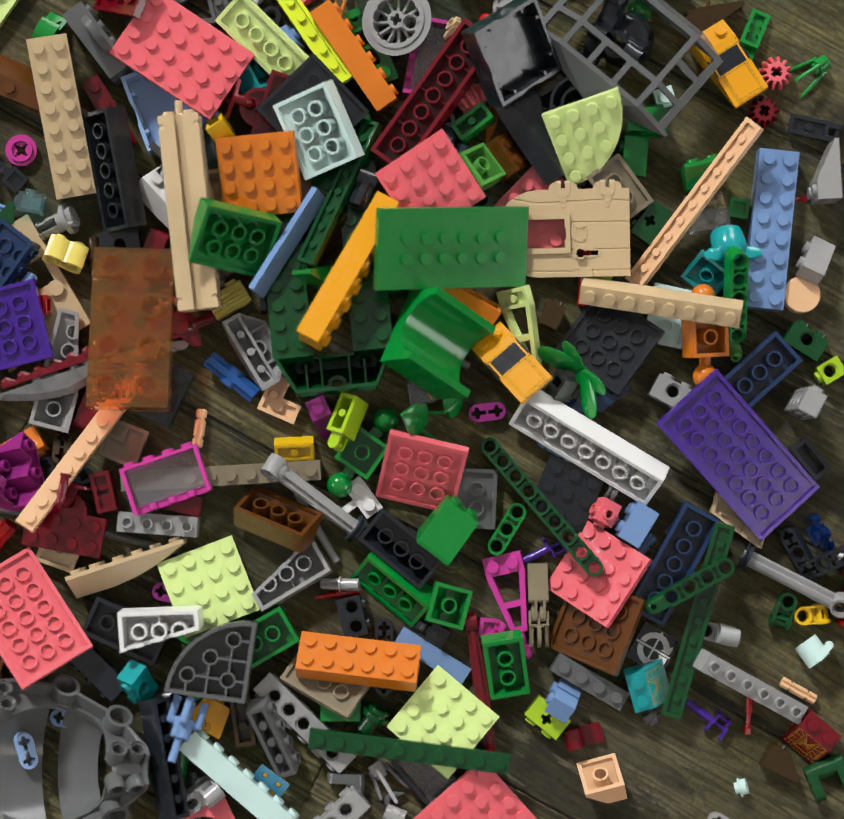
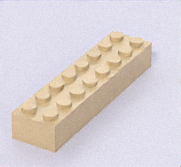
M67 34L26 39L56 200L96 193Z

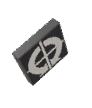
M645 621L626 657L639 664L662 659L665 669L680 641Z

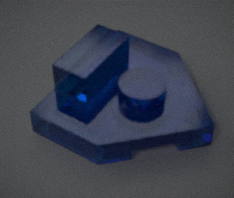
M811 513L806 516L810 526L804 528L812 545L816 547L822 544L825 551L834 549L835 544L833 540L831 542L829 540L832 535L831 531L823 523H819L822 521L819 515Z

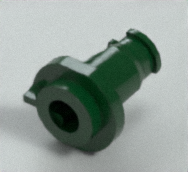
M365 702L361 707L364 713L362 720L353 733L372 735L380 725L387 726L390 723L391 711L386 710L376 702Z

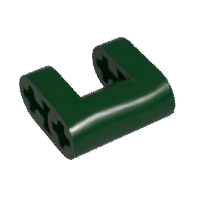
M840 753L802 768L816 803L827 800L820 782L822 779L836 774L844 790V760Z

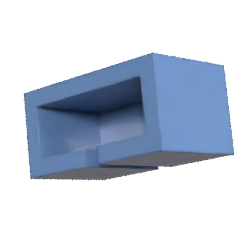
M562 677L558 683L554 681L549 689L550 693L545 700L547 703L545 712L566 724L576 709L582 689Z

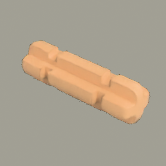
M205 409L196 410L197 420H195L192 443L198 444L199 448L203 447L204 442L202 437L205 434V418H207V410Z
M786 677L781 679L779 684L781 688L788 689L790 693L805 699L810 704L815 703L817 699L816 694L811 691L808 692L807 689L795 682L792 683Z

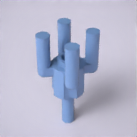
M174 694L166 718L168 723L173 724L170 737L175 738L167 760L171 763L176 762L182 741H189L192 730L200 731L202 729L209 708L208 704L201 703L196 721H193L192 715L196 703L194 702L195 698L187 696L181 715L176 716L182 696Z

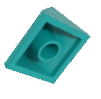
M702 249L680 277L693 287L707 284L714 289L717 295L724 287V265L718 261L706 259L704 257L705 251Z

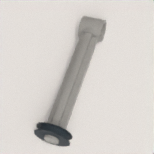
M271 453L260 470L262 475L271 481L278 480L316 510L322 512L324 516L346 531L344 539L348 538V543L356 539L365 527L367 519H362V515L356 519L291 471L283 457Z
M751 542L746 550L743 551L737 569L741 567L743 572L746 566L828 607L833 616L844 618V607L836 605L837 603L844 604V592L834 593L754 552L756 545L754 547L751 546Z

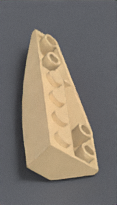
M180 536L168 539L169 544L163 546L159 542L150 545V550L144 552L142 548L131 551V556L124 558L122 554L113 557V562L105 564V561L88 565V570L85 566L69 571L70 576L65 577V580L76 599L120 585L157 566L158 563L170 557L187 543V539H180Z

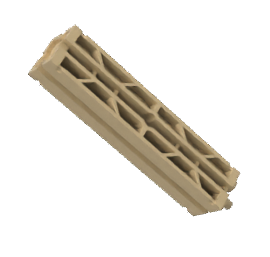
M182 100L174 101L176 114L173 111L163 112L162 116H157L176 297L178 299L177 307L178 311L182 313L223 309L219 269L188 262L194 216L200 198L211 199L205 137L202 128L203 118L194 109L183 110Z

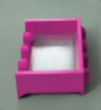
M431 18L430 30L425 40L409 53L402 96H409L447 43L444 39V34L447 31L446 25L448 20Z
M192 441L180 445L181 449L174 451L173 448L162 451L160 456L154 457L153 454L143 457V462L135 464V461L123 464L124 468L119 469L134 516H139L213 491L198 444H193Z

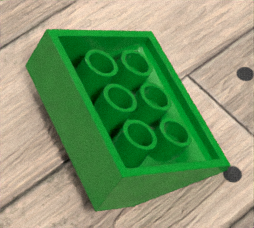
M201 197L194 216L188 262L255 277L275 245L282 222L271 213Z

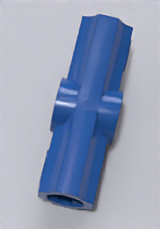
M215 352L204 363V366L218 376L221 382L238 392L239 395L249 402L261 390L247 379L244 373L234 365L227 363Z

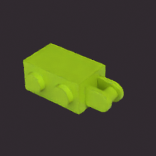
M341 393L327 426V430L332 432L328 440V446L336 452H342L348 440H355L369 406L368 403L358 396Z

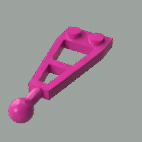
M518 550L484 558L482 563L489 586L510 631L520 629L523 637L525 657L529 659L533 655V648H529L524 632L528 631L529 627L526 568L522 552ZM519 571L520 599L505 602L494 577ZM521 606V626L515 625L508 608Z

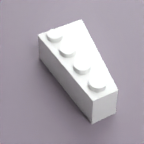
M203 605L123 608L117 613L120 653L200 630L204 626Z

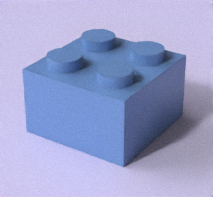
M634 501V503H629L626 507L624 519H619L615 525L614 530L616 532L614 535L639 549L659 513L639 501Z

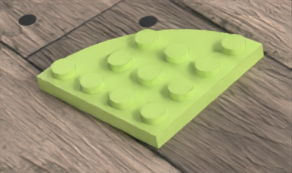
M618 87L542 113L543 121L567 181L574 182L576 185L584 182L589 174L596 169L600 170L612 155L619 140L623 119V106Z

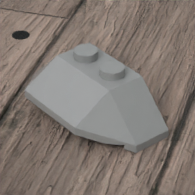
M237 313L223 321L222 325L231 346L257 386L264 391L280 382L282 372L272 357L270 328L266 321L242 313Z

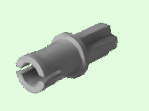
M340 576L339 579L322 578L320 581L321 589H332L339 592L346 590L360 591V578L348 579Z

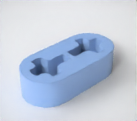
M20 731L16 733L13 739L18 761L23 768L33 769L38 763L33 738L28 732ZM23 736L28 739L25 741L26 748L21 743H18ZM26 752L32 758L29 764L24 761L26 760Z

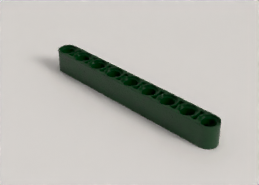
M492 437L485 438L481 443V450L586 573L593 578L602 576L605 569L598 557L498 441ZM489 443L496 444L493 452L486 451V446ZM501 458H508V465L500 467L499 460ZM516 472L521 473L520 481L513 482L512 475ZM528 487L534 488L535 491L531 497L524 495ZM539 503H547L548 507L545 512H538L537 507ZM554 517H558L561 521L560 525L555 528L551 527L550 521ZM568 532L574 535L570 543H566L563 540L564 535ZM579 548L587 550V555L584 558L577 557L576 552ZM598 563L600 571L595 574L591 573L589 570L591 564Z

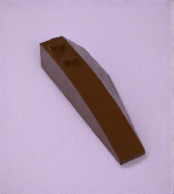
M0 55V97L40 113L32 68ZM79 102L81 114L92 112V110Z

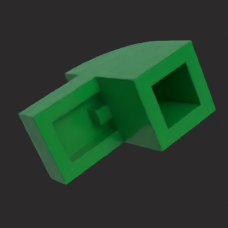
M50 12L46 17L42 16L31 39L61 34L68 23L63 17Z

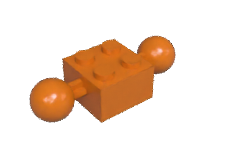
M707 284L697 285L691 291V293L716 296L714 289ZM681 320L682 357L699 358V366L693 372V381L697 386L715 369L711 365V357L729 356V331L726 326Z

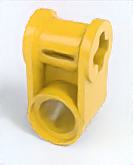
M820 603L797 606L792 620L799 625L831 623V619L828 616V608ZM803 610L805 612V619L799 621L798 613Z

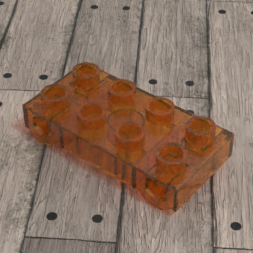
M94 247L86 407L89 410L170 412L175 309V279L171 249Z

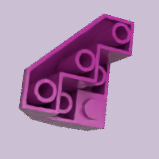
M24 432L18 433L0 446V508L22 512L45 482L35 442Z

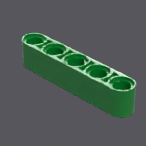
M737 246L728 248L724 257L723 297L744 301L739 328L728 327L729 340L733 344L742 343L746 338L749 257Z

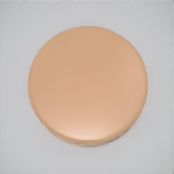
M795 277L786 283L784 306L789 311L803 314L817 306L820 300L818 285L816 286L800 277Z

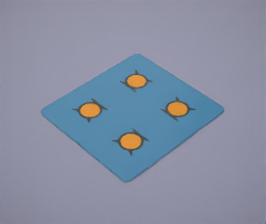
M262 764L254 773V779L258 783L260 781L265 783L273 796L277 794L281 797L289 787V783Z

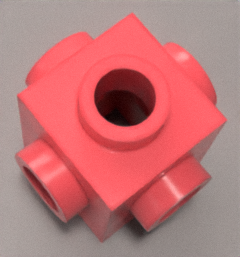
M598 497L596 503H593L590 507L588 519L593 521L594 526H598L601 529L612 528L618 522V514L622 506L606 497Z

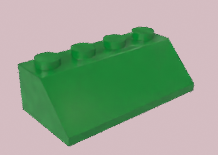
M373 551L368 554L350 577L351 579L360 578V586L411 628L428 610L433 587L425 583L419 590Z

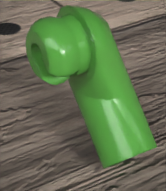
M729 340V355L734 363L741 361L743 353L740 344H733Z

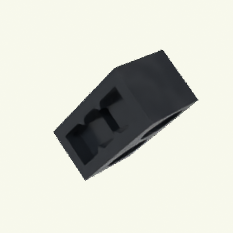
M360 594L336 599L344 636L358 637L368 634V629H371L369 617L365 618L364 610L367 609L365 598H361ZM349 601H354L357 603L358 608L356 611L350 612L347 610L346 604ZM353 621L361 622L362 629L360 631H354L351 628Z

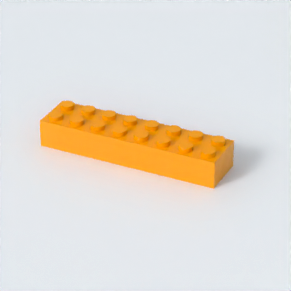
M377 191L296 330L301 341L319 351L322 350L323 346L327 347L332 338L330 334L333 329H338L342 321L340 319L343 312L347 313L352 304L350 301L352 296L359 293L362 287L360 284L362 279L367 278L371 272L372 267L370 265L375 260L376 207H400L398 201Z

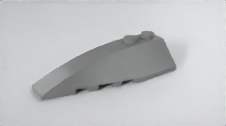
M59 308L50 340L54 357L45 359V367H50L49 362L52 359L65 361L66 355L69 352L78 354L79 312ZM78 365L43 376L41 380L78 368ZM78 391L61 397L35 400L29 425L68 433Z

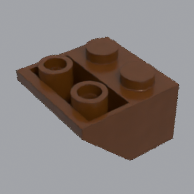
M509 131L495 137L486 145L506 173L500 180L501 182L516 176L531 166V163Z

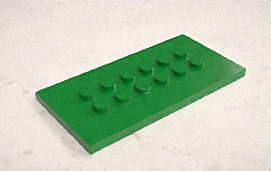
M376 207L374 290L525 286L529 207Z

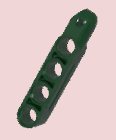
M722 557L668 586L665 590L647 599L644 610L647 614L659 613L731 576L735 570L733 561L728 557ZM722 562L731 564V569L728 572H722L719 569ZM704 572H711L713 574V579L709 582L703 581L701 577ZM688 581L695 584V589L691 592L684 589V584ZM674 591L678 597L675 601H669L666 598V594Z

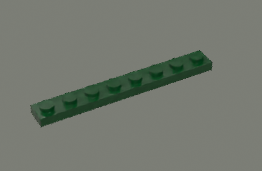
M362 119L356 135L365 155L340 166L296 259L299 263L316 268L356 184L358 174L362 167H364L371 152L370 149L380 133L382 125L379 122Z

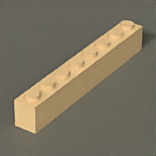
M584 277L579 297V304L739 328L744 302L737 299L593 277Z

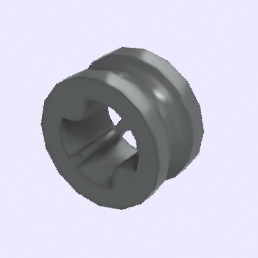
M609 485L603 497L613 501L619 490Z

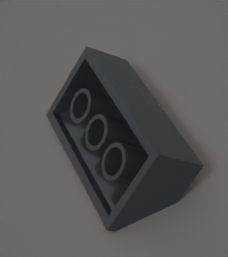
M384 507L358 538L360 542L419 590L442 563L441 560L416 542V533Z

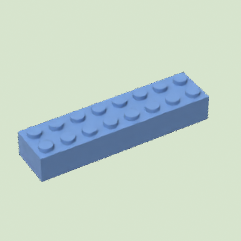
M759 148L756 151L747 246L758 247L762 251V256L749 259L747 309L773 312L783 311L800 152Z

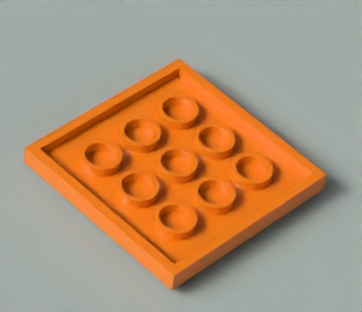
M295 130L215 138L222 202L271 214L295 213L303 200Z

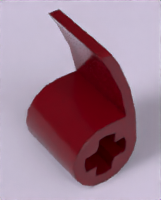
M600 722L584 724L563 731L567 751L578 750L585 747L584 745L604 741Z

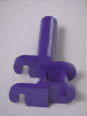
M542 537L545 546L523 556L524 564L547 554L549 551L552 552L551 557H554L556 560L557 555L563 552L567 554V549L562 545V549L554 552L552 548L560 545L561 542L559 541L548 546L545 538Z
M690 699L686 700L685 706L707 721V726L703 729L705 732L712 724L722 729L720 737L717 738L718 741H721L729 730L727 726L732 724V718H725L721 715V710L718 713L716 712V716L713 718L711 714ZM718 718L725 722L724 726L716 722Z

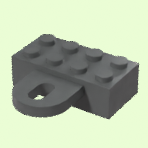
M80 1L62 15L115 86L122 82L120 77L134 72V70L109 54L117 41L113 36L108 37L111 33L101 20L96 21L98 16L89 4L85 6Z

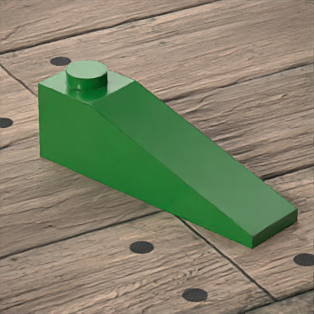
M334 265L293 270L292 275L319 291Z

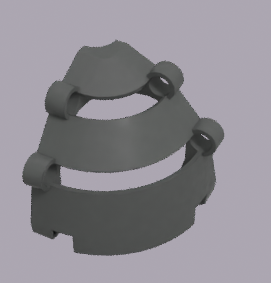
M59 675L53 680V683L36 682L23 691L15 679H1L0 819H46L42 785V757L45 728L50 708L66 710L62 724L67 728H61L58 750V789L63 819H128L130 816L128 806L140 797L149 786L148 761L150 758L147 745L130 728L133 721L131 711L122 705H113L107 709L79 693L80 684L78 680L70 675ZM20 731L28 732L33 738L38 756V763L33 769L23 768L18 761L13 739L16 733ZM103 733L106 745L105 761L112 766V772L108 773L104 778V791L101 797L98 767L100 743ZM23 736L18 743H21L26 748L25 741L28 739ZM26 752V760L24 761L29 764L32 758Z

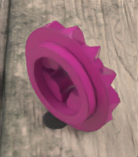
M16 135L7 142L5 153L12 164L27 166L34 162L37 155V145L29 136ZM17 145L21 148L25 146L27 156L23 154L18 156L19 151L15 146Z

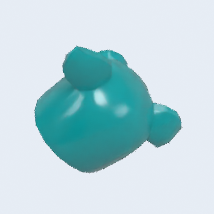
M724 225L712 230L709 236L711 248L704 253L706 259L718 261L722 265H724L726 250L732 246L739 247L749 259L762 256V251L758 247L747 246L741 228L736 225Z

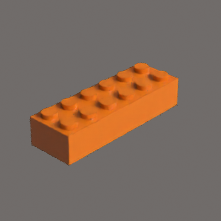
M302 631L295 667L296 677L416 692L421 660V645Z

